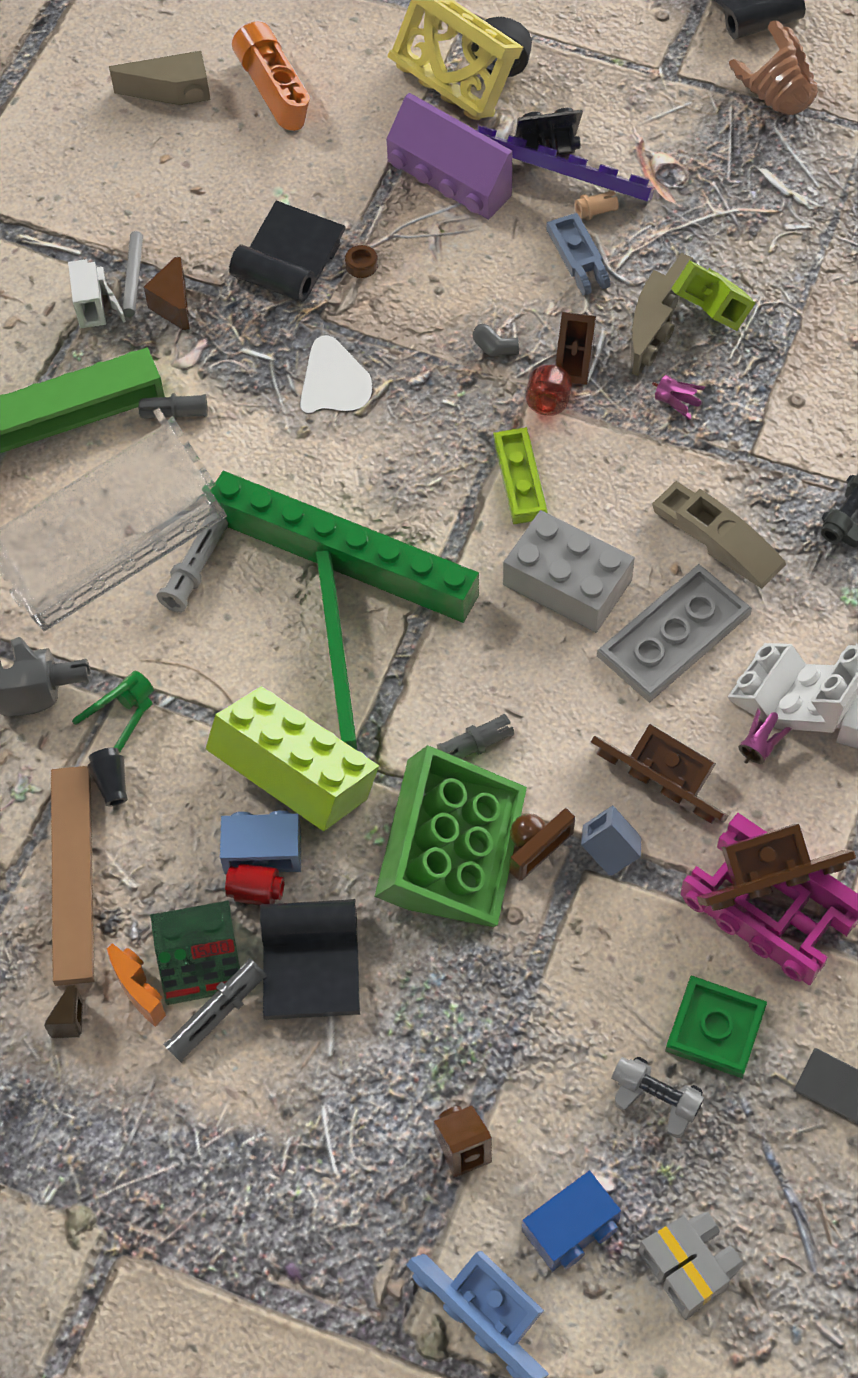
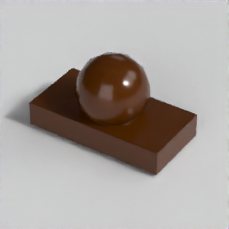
M564 808L547 825L536 814H523L517 817L511 825L510 834L514 844L520 849L511 856L510 873L518 881L527 877L573 835L575 816L567 808Z

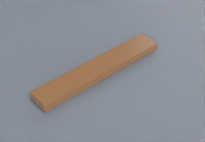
M87 766L51 769L53 983L55 986L95 982L91 773Z

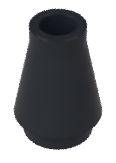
M113 747L104 748L90 754V763L87 768L104 798L105 805L111 807L125 803L128 798L125 784L124 756L119 755L118 749Z

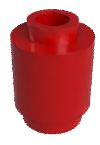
M239 864L238 867L230 866L226 876L225 895L226 897L234 898V901L238 903L260 906L261 904H274L275 900H281L283 897L285 879L279 876L278 868Z

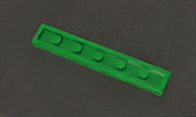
M329 550L318 551L316 555L340 736L343 742L358 751L331 552L329 553Z

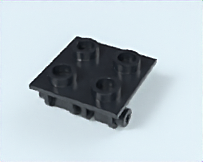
M567 107L558 109L551 114L541 115L540 112L526 113L518 118L514 136L527 140L526 146L537 150L539 147L538 141H540V145L546 146L545 140L548 139L550 147L556 149V139L559 155L575 153L576 149L581 148L580 137L576 136L583 111H573L572 108Z

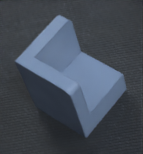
M613 805L583 825L581 845L608 875H614L641 857V836Z

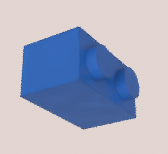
M589 1170L522 1220V1232L552 1272L561 1265L568 1269L585 1255L583 1249L594 1240L601 1244L617 1232L619 1227L616 1224L620 1220L621 1209Z

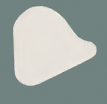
M328 335L318 337L311 348L300 408L305 413H313L322 408L353 411L365 406L372 394L370 374L334 337Z

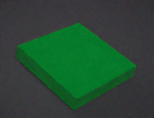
M691 975L665 1052L743 1079L767 1001Z

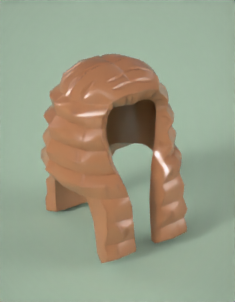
M771 21L767 28L777 43L779 51L755 73H752L744 63L736 59L730 60L729 65L731 70L734 71L736 78L741 80L743 85L749 88L751 92L758 94L759 99L764 100L767 106L772 107L776 112L794 115L804 111L813 103L818 93V87L814 81V74L809 71V64L806 62V54L803 52V47L799 43L797 36L794 35L793 30L789 27H783L779 21Z

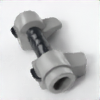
M621 1057L611 1078L620 1085L615 1096L616 1107L626 1110L638 1097L647 1092L672 1105L667 1133L675 1138L682 1137L689 1122L692 1123L704 1101L705 1097L702 1096L701 1088L695 1085L691 1087L685 1085L678 1091L651 1077V1066L647 1065V1060L641 1057H636L634 1060Z

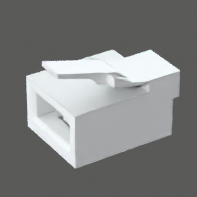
M87 259L68 262L72 300L80 329L106 325L103 295H107L111 308L117 310L123 323L126 322L121 307L113 292L107 286L103 267L96 268L95 262L88 263Z

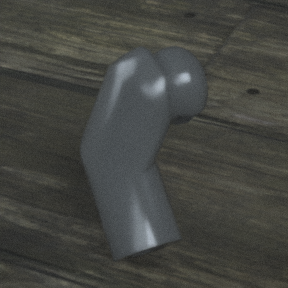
M483 323L475 327L472 334L473 340L487 355L519 354L518 337L500 338L489 325Z

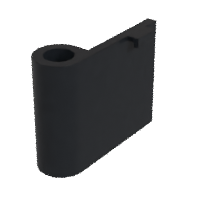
M714 0L725 11L726 27L733 39L767 30L771 21H779L783 25L802 19L805 16L806 10L804 0Z
M276 200L250 247L240 244L233 252L229 264V273L233 277L299 302H304L310 295L328 260L333 259L341 245L340 239L346 229L345 225Z
M356 899L261 904L260 924L263 943V971L267 975L263 979V1019L276 1020L360 1015Z

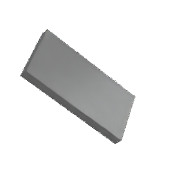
M698 564L597 650V657L650 703L749 617L752 608Z

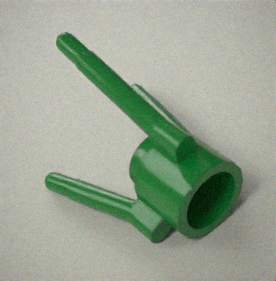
M135 670L115 689L73 718L72 722L75 725L79 724L115 698L127 709H131L133 706L137 707L113 747L117 748L120 753L144 712L153 705L148 697L154 692V688L142 673Z

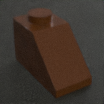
M472 1105L464 1109L461 1106L451 1107L443 1111L439 1115V1119L434 1121V1133L453 1178L492 1162V1137Z

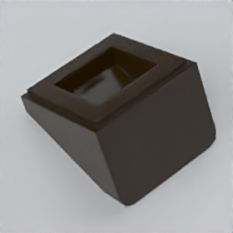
M75 985L67 987L45 1021L44 1027L51 1038L80 1037V1034H82L83 999Z

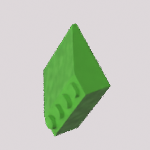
M429 745L421 749L407 760L374 897L410 911L489 927L498 926L510 869V860L515 846L510 834L511 825L517 817L521 816L527 787Z

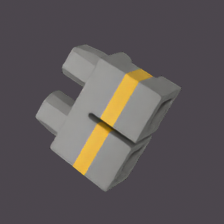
M708 1212L695 1216L690 1220L683 1215L642 1240L638 1251L659 1283L661 1284L665 1281L663 1288L685 1321L715 1296L725 1292L730 1280L742 1269L744 1264L731 1246H728L715 1256L706 1247L705 1243L719 1235L720 1232L717 1224Z

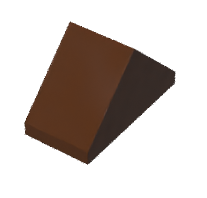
M174 257L143 288L148 309L180 329L190 330L181 257Z
M562 312L553 381L588 384L595 342L596 316Z

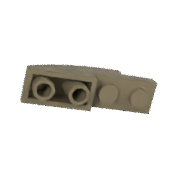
M684 253L679 255L666 275L653 270L639 296L633 319L630 352L632 374L636 376L640 375L646 365L650 367L658 354V347L662 342L667 343L673 334L675 325L672 324V314L677 306L679 296L671 288L689 260L693 262V257Z
M675 481L652 503L656 514L706 545L710 556L761 589L786 566L785 560L760 534L733 511L702 489L695 493Z

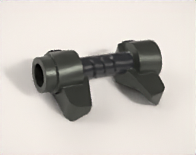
M857 473V475H850L846 480L845 497L847 499L839 510L830 509L829 512H825L822 516L823 527L821 535L831 543H839L841 540L851 547H858V525L851 519L858 508Z

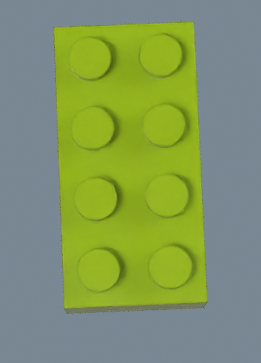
M262 686L215 714L205 750L322 831L327 830L368 799L379 768L378 764L367 758L363 753L355 750L337 738L332 732L324 729L306 717L304 713L294 709Z

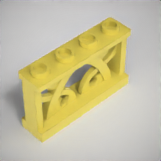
M411 0L393 49L389 50L387 57L396 62V67L401 71L411 73L419 78L418 82L421 85L438 91L444 101L456 104L464 109L463 113L467 117L480 120L481 118L494 116L496 112L495 106L515 59H519L523 46L454 0ZM425 12L424 28H419L420 22ZM442 22L448 25V30L445 34L438 33V30H444ZM458 33H461L463 35V53L470 64L457 71L448 72L441 56L438 41L450 40ZM417 35L424 36L425 41L419 42L414 46L421 49L422 54L420 58L411 52L412 43ZM474 42L479 45V49L477 52L472 53L471 45ZM497 58L490 75L486 68ZM478 74L481 75L485 83V90L481 99L470 91L472 85L476 87L477 91L481 90L480 79L476 76Z

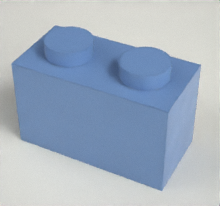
M279 810L264 815L236 812L231 816H221L220 860L224 874H227L230 866L238 867L239 864L278 868L279 872H301V826L298 813L291 814L288 811Z

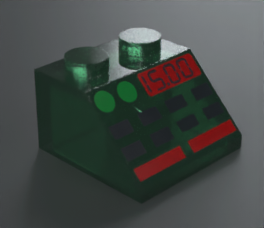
M229 900L150 915L155 954L166 1005L212 997L218 991L216 987L221 982L225 984L241 968L235 923Z

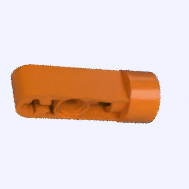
M260 21L244 25L236 32L232 39L234 53L243 68L249 73L278 124L287 130L295 131L301 129L304 126L310 101L309 94L284 55L282 47L271 28L266 23Z

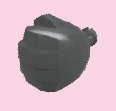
M21 637L12 639L11 646L15 658L13 666L4 669L0 661V714L3 716H23L39 713L50 708L57 702L59 686L91 681V677L88 676L91 675L88 659L55 663L49 648L32 651Z

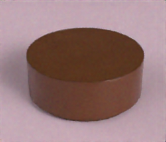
M358 245L349 249L345 255L347 272L356 278H366L373 275L378 269V255L376 251L366 245Z

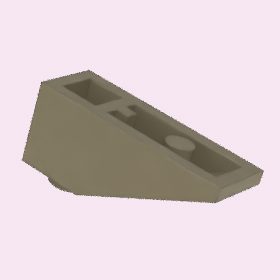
M201 51L109 66L115 94L175 105L211 100Z

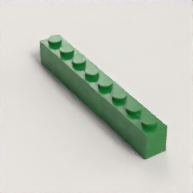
M224 470L206 496L209 514L216 513L224 517L228 522V528L314 563H317L316 552L329 550L334 571L459 622H465L479 597V572Z

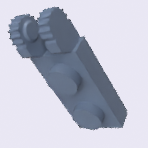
M578 213L547 222L546 230L572 277H575L580 293L583 296L591 293V283L586 272L592 270L601 289L609 288L611 281L603 264V258Z

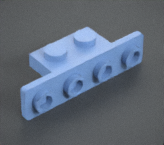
M482 1251L476 1252L454 1280L426 1254L412 1257L408 1261L406 1266L414 1273L412 1275L414 1281L423 1290L430 1293L434 1292L445 1303L443 1308L450 1317L457 1322L467 1324L476 1333L475 1340L483 1349L492 1354L496 1353L508 1364L506 1369L513 1378H546L549 1375L518 1344L544 1310Z

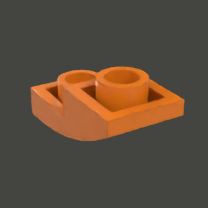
M112 943L107 948V952L121 987L135 1008L156 1027L166 1016L161 1003L163 997L154 987L145 983L147 979L142 968L144 964L142 959L131 949L126 948L122 951Z

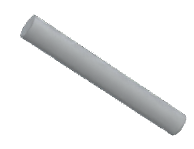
M138 231L130 234L122 308L124 315L132 317L136 313L143 234Z

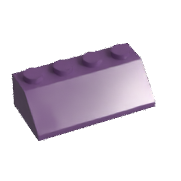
M408 93L405 96L386 138L388 162L395 168L402 169L416 177L421 183L428 184L440 191L445 197L452 198L464 205L471 212L478 213L489 220L512 196V150L415 95Z

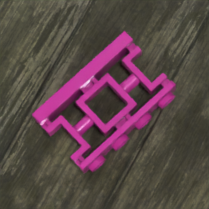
M737 813L729 822L727 831L723 832L719 837L717 848L722 851L721 847L767 832L740 813ZM726 861L713 877L696 866L691 875H687L682 883L680 894L691 909L699 913L705 912L716 920L717 925L729 935H738L748 943L751 950L762 958L769 957L782 966L783 972L788 977L798 982L803 981L808 985L813 983L818 972L826 964L828 957L814 948V946L828 927L832 926L847 937L852 928H855L858 924V893L830 874L824 875L822 870L808 874L810 880L799 885L787 887L786 882L772 885L794 900L778 922L749 903V894L736 897L735 905L721 910L713 911L711 905H699L698 896L718 890L725 880L732 883ZM809 898L828 910L818 923L801 912L808 903ZM790 924L808 936L800 946L799 951L780 938Z

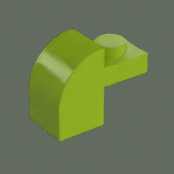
M689 260L671 288L676 295L700 306L712 319L735 331H738L756 304L749 295L730 280L710 268L707 270Z

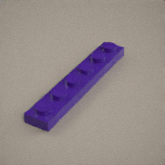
M478 125L476 131L512 150V158L647 202L652 200L655 187L648 185L649 179L631 174L630 178L627 179L618 176L619 170L600 164L599 169L587 166L588 160L570 154L569 158L565 159L556 156L558 150L539 144L537 150L526 146L527 140L509 135L506 140L496 137L497 130Z

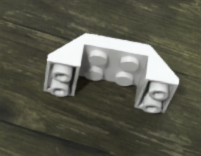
M764 643L756 652L755 658L744 674L737 680V684L728 698L732 703L754 716L758 708L760 710L759 719L763 721L771 713L776 712L778 714V720L774 725L776 729L790 727L792 728L791 730L833 733L858 695V645H848L841 653L835 665L806 664L792 644Z

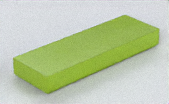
M525 427L493 432V441L512 523L514 525L532 522L540 510L546 513L548 511L528 429Z

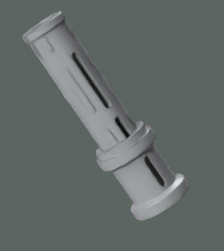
M210 513L207 516L206 522L193 541L182 563H177L170 571L171 578L165 588H161L157 593L158 601L169 610L180 613L184 612L188 606L187 599L190 593L200 585V572L223 532L228 527L227 520L221 515Z

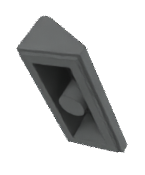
M814 1048L794 1088V1092L858 1125V1069L820 1049Z

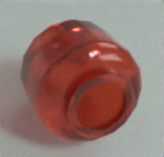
M542 365L530 374L525 397L526 403L531 410L544 416H554L567 408L572 390L571 377L567 371L555 365Z

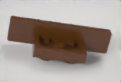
M651 724L646 728L631 755H628L597 736L592 738L591 743L599 747L596 752L598 756L616 765L618 760L626 763L631 767L628 774L645 784H648L650 779L663 786L660 793L674 802L680 804L682 799H685L696 806L693 813L711 824H713L715 819L723 822L727 820L728 814L697 796L716 765L712 760Z
M792 824L721 847L733 885L698 896L697 900L699 905H711L713 911L728 908L736 904L735 897L749 894L750 899L758 898L772 893V885L786 882L787 887L809 881L808 874L822 870L824 875L842 871L847 868L845 862L856 859V854L854 850H841L810 860L800 825Z

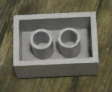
M540 510L503 562V585L597 633L631 583L635 557Z

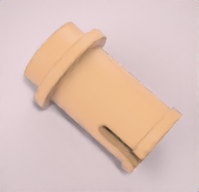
M613 190L589 197L584 194L580 196V199L575 200V211L581 219L584 218L588 221L595 215L617 211L619 207L618 198Z

